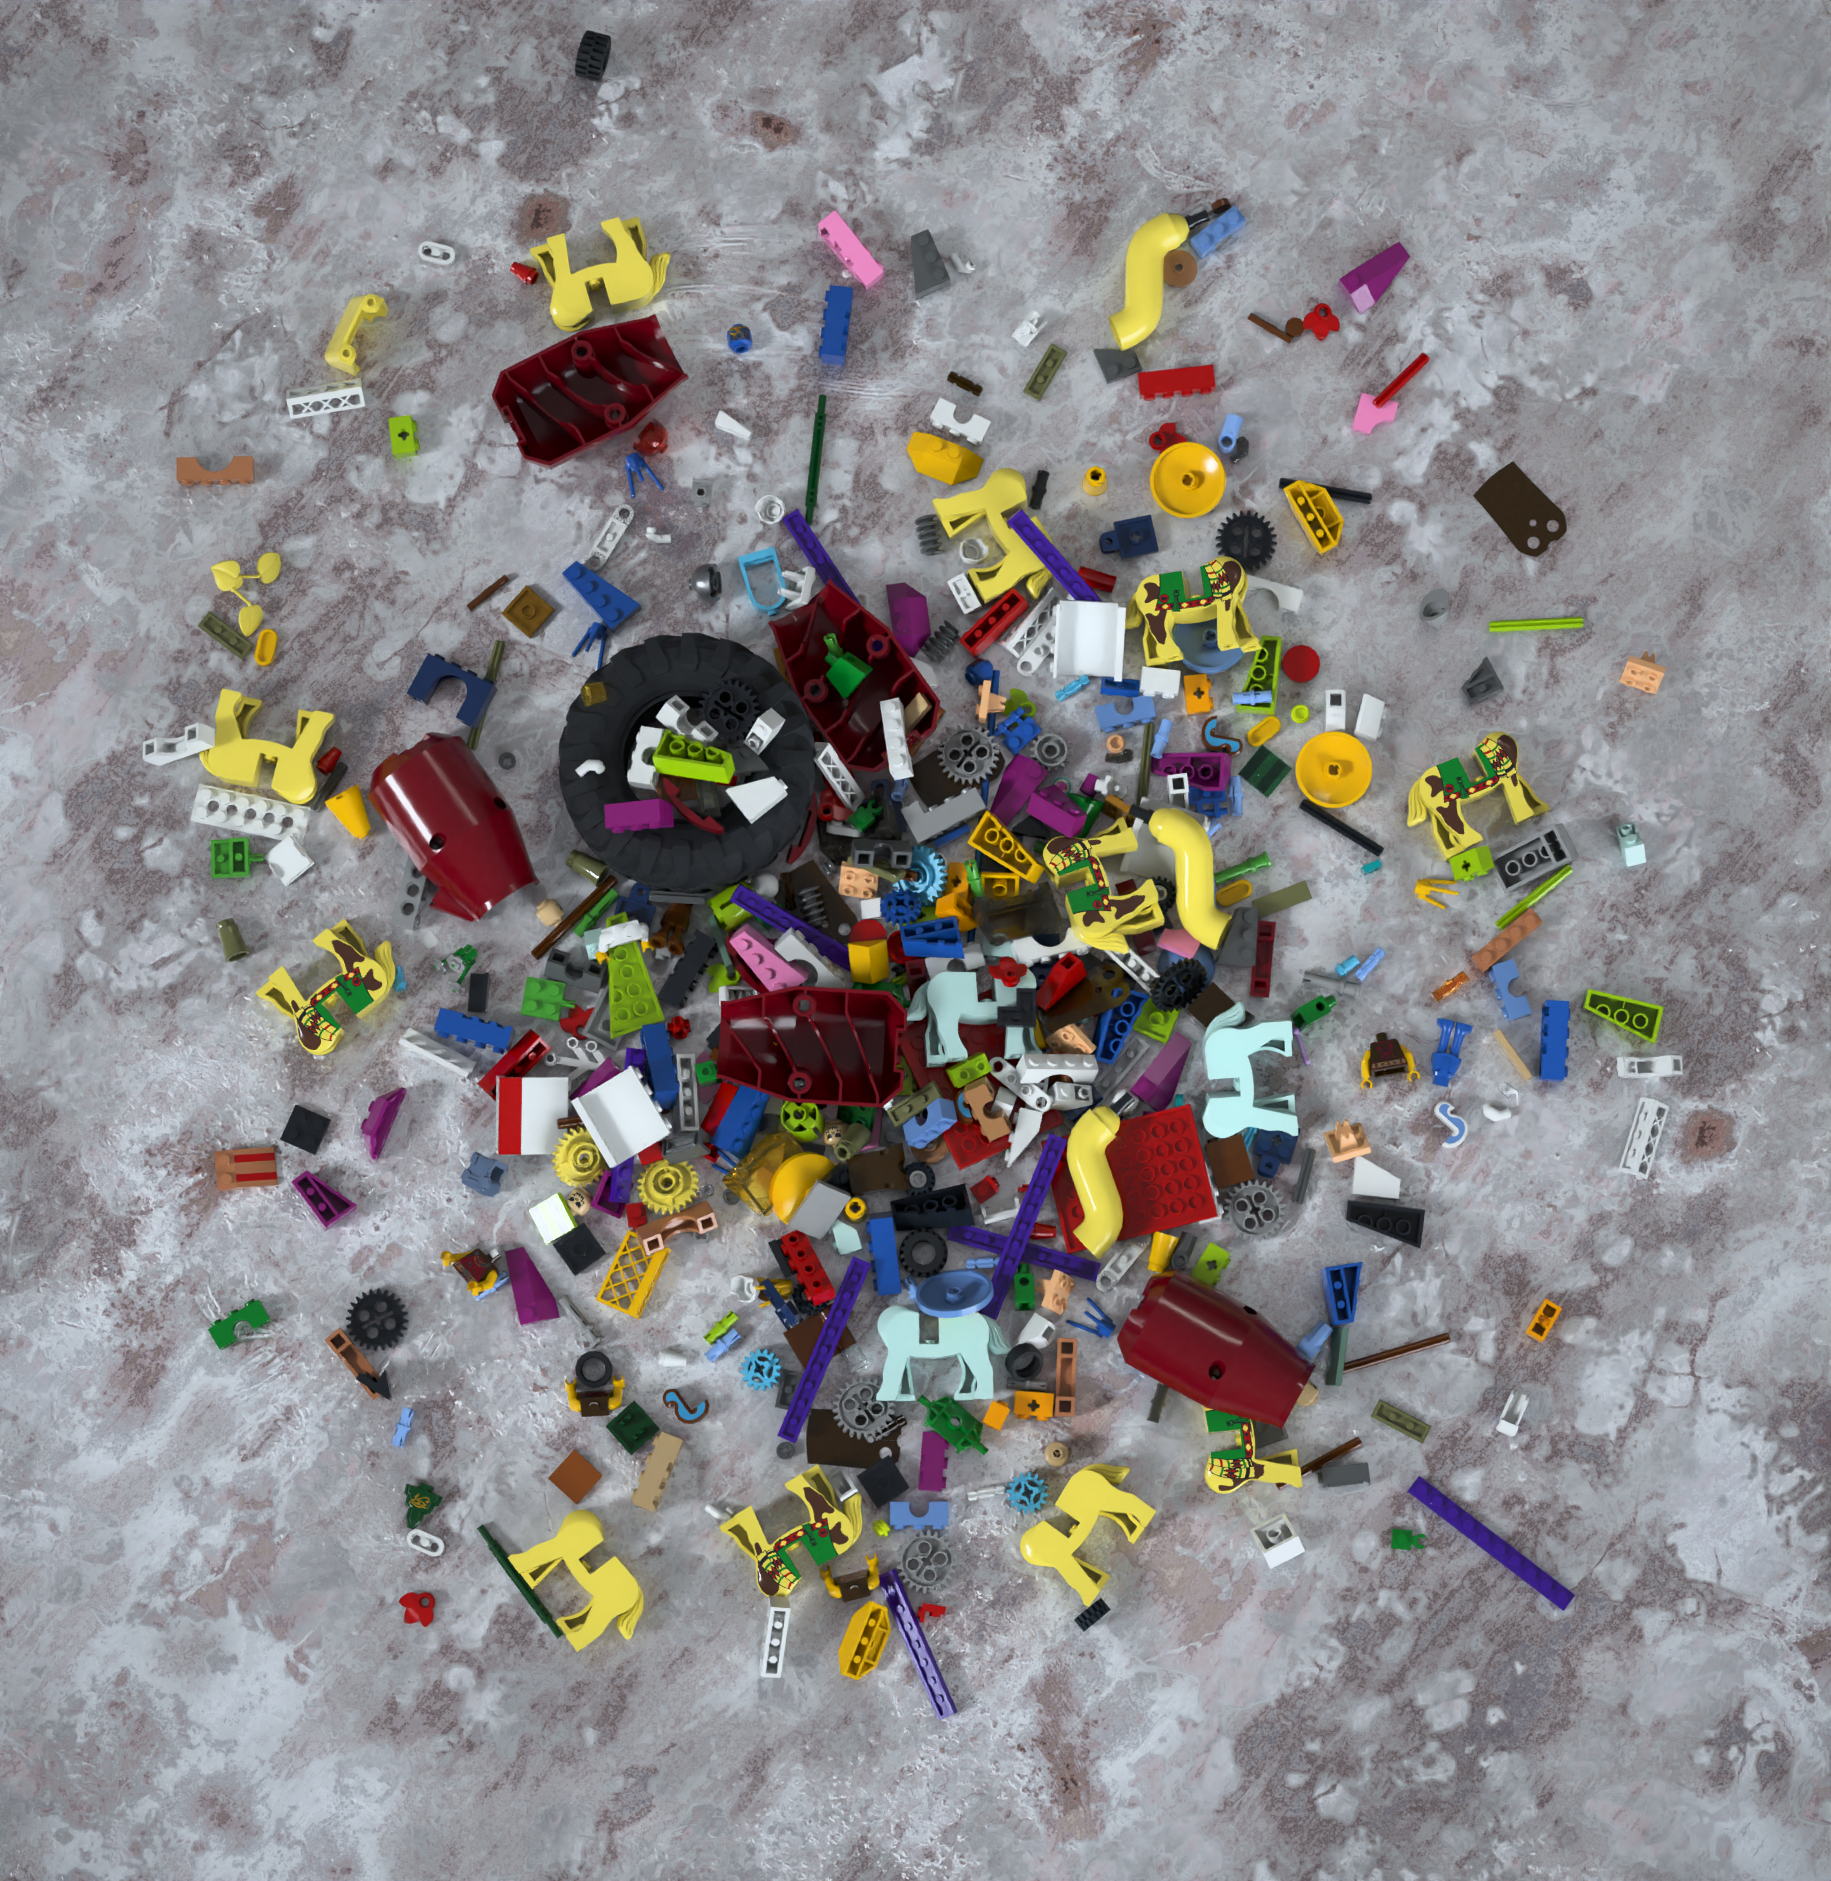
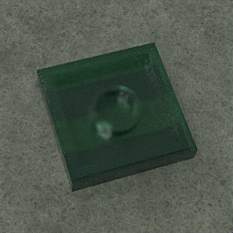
M1261 745L1238 775L1268 799L1292 768L1264 745Z

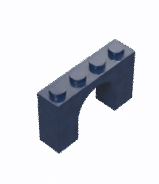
M428 653L407 694L412 699L428 706L437 687L442 682L448 679L462 680L466 685L467 695L456 718L461 723L476 730L498 691L493 685L494 682L485 677L483 680L478 678V674L469 669L467 672L462 670V666L453 661L451 664L445 662V658L435 653L433 656Z

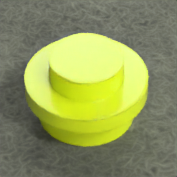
M1296 705L1291 711L1292 720L1298 724L1307 722L1310 717V711L1305 705Z
M882 1519L872 1523L874 1526L872 1529L877 1536L886 1537L890 1528Z

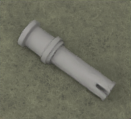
M1305 971L1302 981L1305 984L1337 991L1339 995L1353 996L1355 999H1358L1362 984L1361 982L1357 984L1346 981L1345 978L1337 980Z
M567 1295L557 1302L580 1329V1335L584 1336L591 1344V1349L598 1346L605 1339L594 1328V1323L587 1321Z

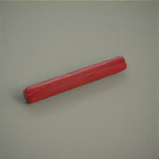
M1421 353L1373 400V405L1380 409L1429 362L1430 358L1425 353Z

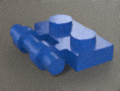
M1021 706L1009 713L1010 716L1004 722L1001 721L993 731L996 737H999L1002 733L1007 736L1002 743L1014 756L1043 730L1031 716H1028L1025 720L1021 717L1025 713ZM1016 721L1019 726L1011 731L1008 727Z
M1188 786L1189 806L1196 805V811L1194 812L1209 817L1214 816L1215 818H1221V815H1228L1227 807L1220 808L1219 803L1227 801L1225 790L1204 791ZM1213 803L1214 809L1203 810L1202 805Z

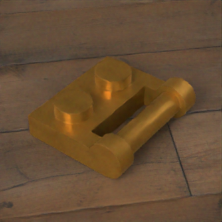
M1108 794L1101 813L1115 821L1118 818L1124 817L1128 828L1134 825V816L1128 815L1132 804L1128 805L1119 796Z

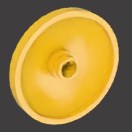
M1183 442L1167 448L1156 459L1150 474V487L1155 501L1167 513L1184 519L1198 518L1209 513L1220 502L1226 487V473L1221 460L1212 450L1198 443Z
M1325 732L1310 739L1301 749L1295 765L1296 780L1302 793L1313 803L1326 808H1342L1357 801L1367 790L1372 777V762L1366 748L1355 737L1343 732Z
M814 1152L799 1153L785 1160L773 1175L769 1188L770 1205L775 1215L788 1225V1221L816 1180H821L835 1167V1164L823 1155Z

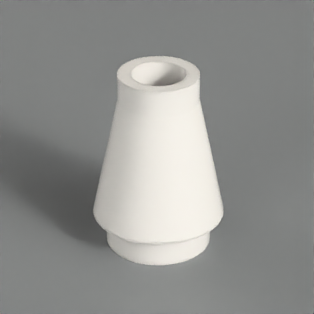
M667 1348L665 1350L660 1349L658 1355L659 1365H662V1367H685L687 1355H682Z

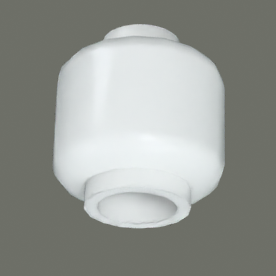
M1128 1088L1118 1089L1112 1095V1103H1116L1126 1092L1135 1099L1123 1111L1124 1114L1122 1116L1124 1117L1133 1116L1140 1108L1139 1097Z

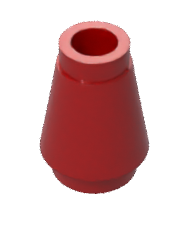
M516 261L510 267V271L526 285H534L539 277V272L536 271V268Z
M332 747L317 761L318 764L315 767L322 774L328 776L329 773L333 772L342 752L336 747Z
M1035 1222L1029 1238L1033 1241L1055 1238L1056 1226Z

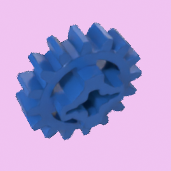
M899 888V892L892 889L891 895L885 893V898L881 899V917L885 918L886 923L892 921V926L898 923L901 927L903 923L910 925V921L916 922V917H920V911H922L920 897L916 898L915 892L910 894L909 889L905 892L902 891V888Z

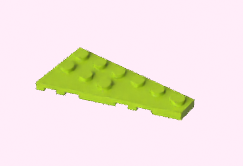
M626 912L606 918V928L629 922ZM637 942L608 948L607 955L610 958L608 962L611 1039L641 1029L642 1025L655 1024L665 1020Z

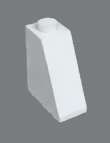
M770 777L728 788L726 793L752 824L788 795L786 792L788 787L781 779L777 781L775 777Z
M1361 1156L1355 1157L1352 1196L1398 1200L1399 1196L1403 1195L1404 1185L1400 1184L1401 1180Z

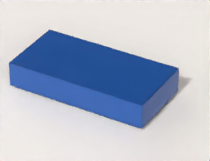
M965 824L935 839L933 845L938 850L969 834L971 830L968 824Z

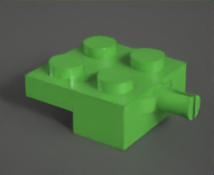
M248 837L211 840L212 879L250 878L252 862L264 860L263 853H251L250 839Z
M527 977L520 1014L559 1022L563 1007L575 1009L576 1001L565 999V983Z

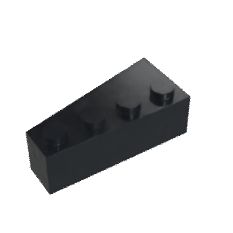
M698 929L693 934L696 938L693 942L691 941L687 944L683 953L684 957L677 961L673 969L674 973L669 975L657 995L659 1000L677 1011L679 1007L683 1008L688 1001L686 996L689 991L693 992L698 985L696 980L699 975L703 976L706 969L709 967L706 965L710 958L714 959L719 951L717 949V941Z
M965 1183L890 1201L897 1231L975 1226Z
M1354 1200L1346 1201L1345 1220L1421 1248L1425 1216L1424 1209Z

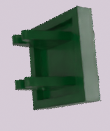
M838 1105L836 1118L849 1125L860 1123L871 1132L878 1107Z
M635 1400L606 1425V1428L631 1455L660 1430Z

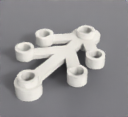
M570 1037L567 1040V1046L573 1049L580 1060L558 1056L554 1051H548L543 1057V1062L547 1066L562 1064L578 1067L570 1074L565 1075L571 1080V1083L589 1069L596 1070L606 1060L599 1051L597 1043L595 1041H588L586 1049L593 1053L598 1063L590 1062L579 1046L578 1039L575 1037ZM572 1039L576 1041V1045L574 1047L570 1046L569 1044L570 1040ZM589 1043L595 1044L594 1050L588 1048ZM548 1055H553L554 1060L552 1062L547 1061ZM585 1078L579 1081V1086L581 1085L582 1081L586 1080Z

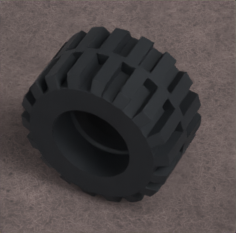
M590 30L585 32L577 53L575 63L576 76L597 82L602 79L611 50V37L609 35Z
M925 1228L916 1229L907 1234L899 1250L900 1260L904 1269L918 1278H929L938 1274L944 1268L948 1257V1248L944 1238L938 1232L936 1233L934 1230ZM928 1242L934 1247L935 1257L932 1262L922 1265L913 1259L912 1251L916 1244Z

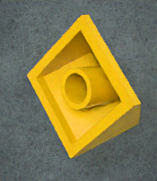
M981 872V883L987 905L1018 906V874Z
M886 939L848 943L851 981L874 984L890 977Z

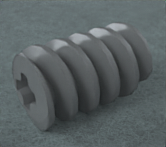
M936 514L925 515L915 520V525H918L916 532L920 533L917 537L919 540H922L919 542V546L923 547L920 550L922 555L934 556L945 553L944 550H939L943 543L937 542L942 536L936 535L940 528H934L939 523V521L933 520L934 517L938 516Z
M946 620L944 621L945 626H939L940 632H934L936 638H929L931 644L925 643V649L920 648L927 657L939 663L941 661L938 656H946L943 650H951L948 644L955 646L956 644L953 639H960L959 631Z
M819 886L802 889L796 895L797 898H803L798 902L799 905L804 906L800 909V912L806 913L802 919L807 920L808 922L806 923L813 927L827 924L822 922L827 916L820 915L825 908L818 907L823 901L816 899L821 896V893H815Z

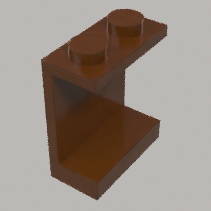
M1235 1133L1222 1140H1219L1218 1137L1207 1140L1208 1144L1204 1145V1149L1207 1152L1218 1190L1255 1179L1242 1134L1237 1135Z

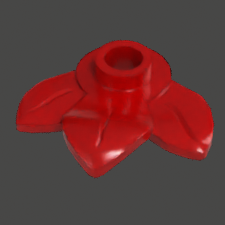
M1325 303L1316 305L1313 312L1308 313L1303 320V329H1312L1314 336L1319 341L1324 340L1330 330L1339 331L1340 328L1338 317L1332 314L1331 308ZM1320 310H1323V311H1324V313H1325L1324 316H1321V315L1319 314V311H1320Z
M1165 423L1161 425L1159 431L1150 435L1149 445L1161 454L1175 444L1187 442V439L1181 434L1175 433V423ZM1155 439H1161L1162 443L1156 444Z
M829 788L820 794V805L817 808V815L821 820L830 821L834 819L836 821H845L853 814L850 809L845 807L837 794L833 795ZM828 810L830 813L826 815L823 811Z
M1005 956L1001 958L999 965L989 966V973L993 978L1001 979L1006 987H1015L1020 982V977L1026 975L1027 966L1026 964H1017L1012 957Z
M575 1005V1009L570 1008L568 1018L559 1020L563 1031L573 1034L580 1041L588 1039L579 1034L578 1030L586 1026L594 1007L586 1012L578 1005Z
M411 1592L400 1598L399 1603L407 1608L404 1614V1623L413 1624L420 1621L424 1627H427L432 1622L434 1617L432 1609L435 1606V1598L431 1593L423 1592L418 1595ZM424 1598H427L429 1600V1604L427 1606H424L422 1604Z

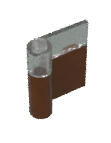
M833 1303L823 1308L822 1312L818 1311L816 1315L809 1317L783 1333L804 1370ZM847 1325L843 1330L818 1393L855 1371L859 1374L868 1368L867 1364L869 1362Z

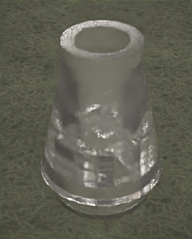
M1325 1347L1321 1348L1313 1362L1316 1365L1313 1373L1324 1377L1327 1376V1373H1330L1333 1350Z

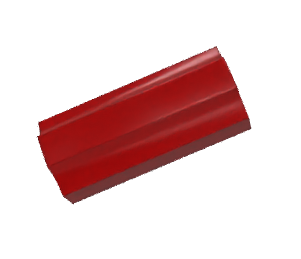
M1080 566L1078 574L1090 587L1112 593L1116 576Z

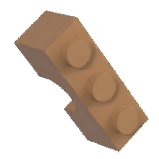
M985 1076L965 1085L963 1098L967 1104L971 1105L974 1119L979 1120L982 1134L987 1136L989 1141L1011 1133L1012 1124L1004 1109L996 1112L986 1109L985 1104L994 1099L995 1092Z

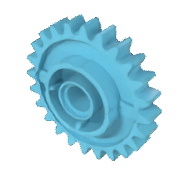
M921 845L912 846L911 868L907 870L916 871L918 874L917 880L906 881L901 879L894 883L893 886L898 887L896 892H899V888H902L903 892L909 889L910 894L915 892L916 898L920 897L922 907L932 905V902H937V897L943 896L941 891L946 890L943 884L948 883L944 878L949 875L944 872L947 865H942L944 858L938 859L940 853H933L934 848Z

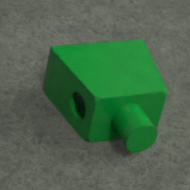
M831 651L824 659L832 666L826 673V677L844 699L850 696L873 670V668L850 652H846L839 658Z
M1320 995L1297 1008L1290 1017L1301 1032L1331 1013V1008L1337 1005V1001L1333 995L1326 998Z
M1019 1264L1018 1274H1014L1015 1311H1034V1273H1029V1264Z

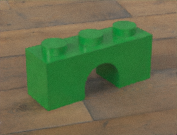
M252 1299L244 1304L245 1307L239 1311L235 1309L228 1313V1318L223 1321L218 1319L210 1324L212 1327L208 1331L220 1350L239 1341L234 1331L235 1326L239 1322L248 1321L252 1329L257 1330L272 1321L260 1300L255 1301Z

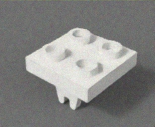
M808 566L795 572L787 570L782 572L781 576L790 580L788 590L781 588L777 592V594L786 597L784 609L792 611L809 603L811 587L815 582L814 573L816 568Z

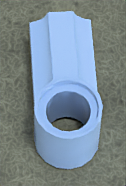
M1227 414L1218 440V449L1223 454L1231 453L1234 450L1243 418L1238 415ZM1229 440L1231 445L1224 446L1222 441Z
M1320 1320L1309 1335H1306L1297 1345L1296 1349L1311 1360L1334 1330Z

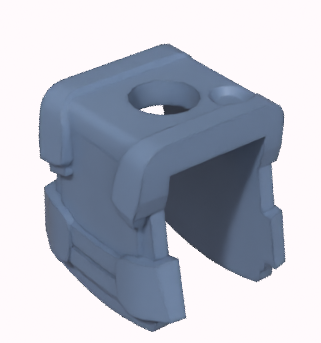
M474 1152L470 1159V1166L468 1169L465 1168L460 1177L462 1178V1183L484 1196L494 1197L499 1194L500 1182L508 1167L498 1160Z

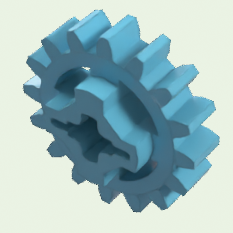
M757 1349V1354L751 1351L750 1358L744 1357L747 1362L741 1363V1366L745 1367L744 1370L740 1371L741 1374L745 1375L742 1380L744 1382L749 1381L747 1386L751 1388L754 1385V1390L756 1391L759 1388L762 1391H766V1386L773 1389L772 1383L778 1384L779 1382L776 1378L782 1377V1374L778 1373L779 1370L783 1369L782 1366L778 1365L781 1360L779 1358L774 1359L776 1354L772 1352L769 1355V1350L767 1349L764 1352L761 1349ZM765 1357L768 1358L769 1361L763 1362L760 1358ZM760 1366L764 1367V1369L762 1370L763 1374L759 1373V1371L761 1370ZM760 1378L763 1382L758 1383L754 1379Z
M1028 1472L1027 1477L1020 1473V1479L1014 1476L1015 1483L1009 1482L1008 1485L1012 1489L1006 1490L1007 1493L1011 1494L1007 1500L1013 1501L1011 1507L1017 1506V1512L1023 1509L1024 1514H1027L1028 1510L1034 1514V1508L1041 1510L1040 1503L1046 1504L1043 1497H1048V1494L1044 1493V1490L1048 1487L1042 1486L1044 1480L1038 1481L1037 1474L1033 1478L1030 1472ZM1027 1480L1035 1482L1038 1486L1032 1487L1028 1485ZM1021 1483L1022 1488L1020 1491L1014 1493L1017 1484ZM1024 1484L1029 1491H1033L1030 1495L1031 1502H1029L1026 1496H1022L1025 1489ZM1041 1493L1040 1499L1034 1504L1033 1498L1036 1494ZM1016 1500H1024L1027 1506L1019 1504Z

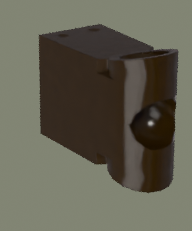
M1212 982L1184 1012L1206 1031L1215 1017L1227 1011L1236 1003ZM1245 1010V1020L1238 1026H1248L1255 1016Z
M903 1143L894 1144L880 1151L857 1154L850 1159H846L852 1195L861 1196L893 1189L910 1190L908 1175L904 1170L905 1155Z

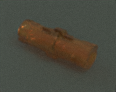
M1462 970L1452 979H1447L1445 984L1432 992V995H1434V998L1439 1003L1451 993L1457 992L1456 990L1470 980Z

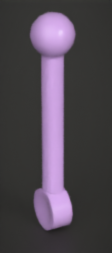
M1294 1027L1292 1033L1296 1036L1305 1065H1310L1299 1036V1028Z

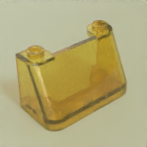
M788 1130L772 1132L765 1136L723 1177L722 1182L758 1216L766 1217L773 1211L772 1208L774 1206L773 1202L769 1200V1188L773 1175L785 1160L793 1155L803 1153L804 1150Z

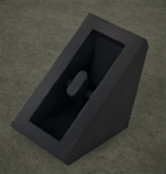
M1029 815L1012 828L1014 835L1050 840V832L1040 820L1032 815Z

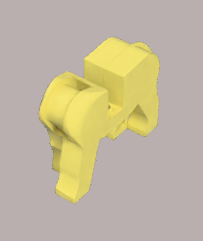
M616 217L601 222L603 232L613 241L617 249L616 263L599 264L571 274L564 233L546 238L547 244L530 248L532 259L541 266L545 278L553 289L550 311L553 321L558 328L566 332H577L595 320L587 291L596 292L605 286L613 314L645 307L652 301L654 295L660 291L665 282L666 270L671 254L663 252L653 255L649 264L647 263V244L638 217L624 221Z
M1010 468L999 469L990 476L983 488L979 490L960 493L952 498H936L932 500V505L941 520V526L949 541L982 518H986L995 541L1006 554L1004 559L994 566L972 568L967 571V575L975 590L979 591L985 604L1009 592L1022 579H1027L1025 585L1033 600L1039 598L1043 588L1052 578L1053 574L1012 528H1009L1010 525L1006 521V517L1016 513L1020 508L1024 509L1027 507L1025 480L1018 471ZM1037 516L1030 518L1052 543L1051 538Z
M222 688L215 714V747L199 752L200 760L204 767L225 783L257 788L265 759L267 763L276 765L271 784L275 793L292 804H304L310 801L318 790V781L312 760L323 743L326 731L335 722L336 717L334 714L317 710L310 712L299 709L295 745L291 749L275 742L249 739L252 721L263 709L264 703L262 700L245 697L240 692Z
M1103 1463L1091 1464L1082 1468L1071 1477L1054 1505L1079 1523L1078 1526L1074 1524L1068 1532L1069 1538L1043 1520L1027 1530L1020 1541V1551L1027 1562L1037 1566L1054 1567L1068 1585L1079 1593L1083 1604L1087 1607L1091 1605L1110 1578V1575L1074 1557L1073 1552L1086 1539L1098 1515L1115 1521L1124 1531L1128 1541L1134 1544L1157 1512L1135 1495L1123 1492L1112 1486L1123 1482L1130 1472L1128 1466H1113Z
M576 1510L568 1514L556 1537L535 1545L524 1553L511 1554L507 1557L533 1590L564 1560L576 1580L593 1595L590 1603L582 1611L571 1616L560 1617L556 1620L577 1652L601 1636L609 1623L618 1615L620 1616L616 1622L617 1629L625 1639H631L634 1627L642 1614L644 1604L638 1580L617 1556L611 1558L592 1574L590 1571L593 1569L587 1561H581V1559L606 1541L600 1520L595 1514L587 1510Z

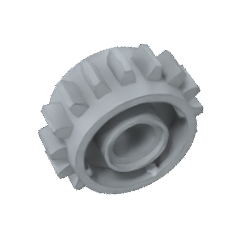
M1054 730L1051 731V734L1044 731V736L1038 734V741H1032L1035 747L1030 748V751L1034 752L1031 755V759H1036V762L1043 768H1046L1049 773L1051 769L1058 772V767L1065 768L1064 762L1069 763L1070 759L1067 756L1072 754L1071 751L1067 750L1071 747V744H1066L1068 738H1062L1061 732L1058 735L1054 734ZM1053 747L1056 750V754L1049 756L1045 750Z

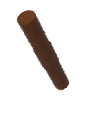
M1250 313L1248 320L1285 342L1291 343L1292 336L1255 314Z
M504 574L466 606L472 611L509 581L508 577Z

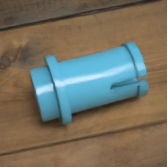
M1352 954L1341 964H1336L1337 967L1334 969L1340 977H1346L1349 971L1360 965V962Z
M396 966L398 974L395 971L394 985H392L396 992L406 990L407 986L402 966Z

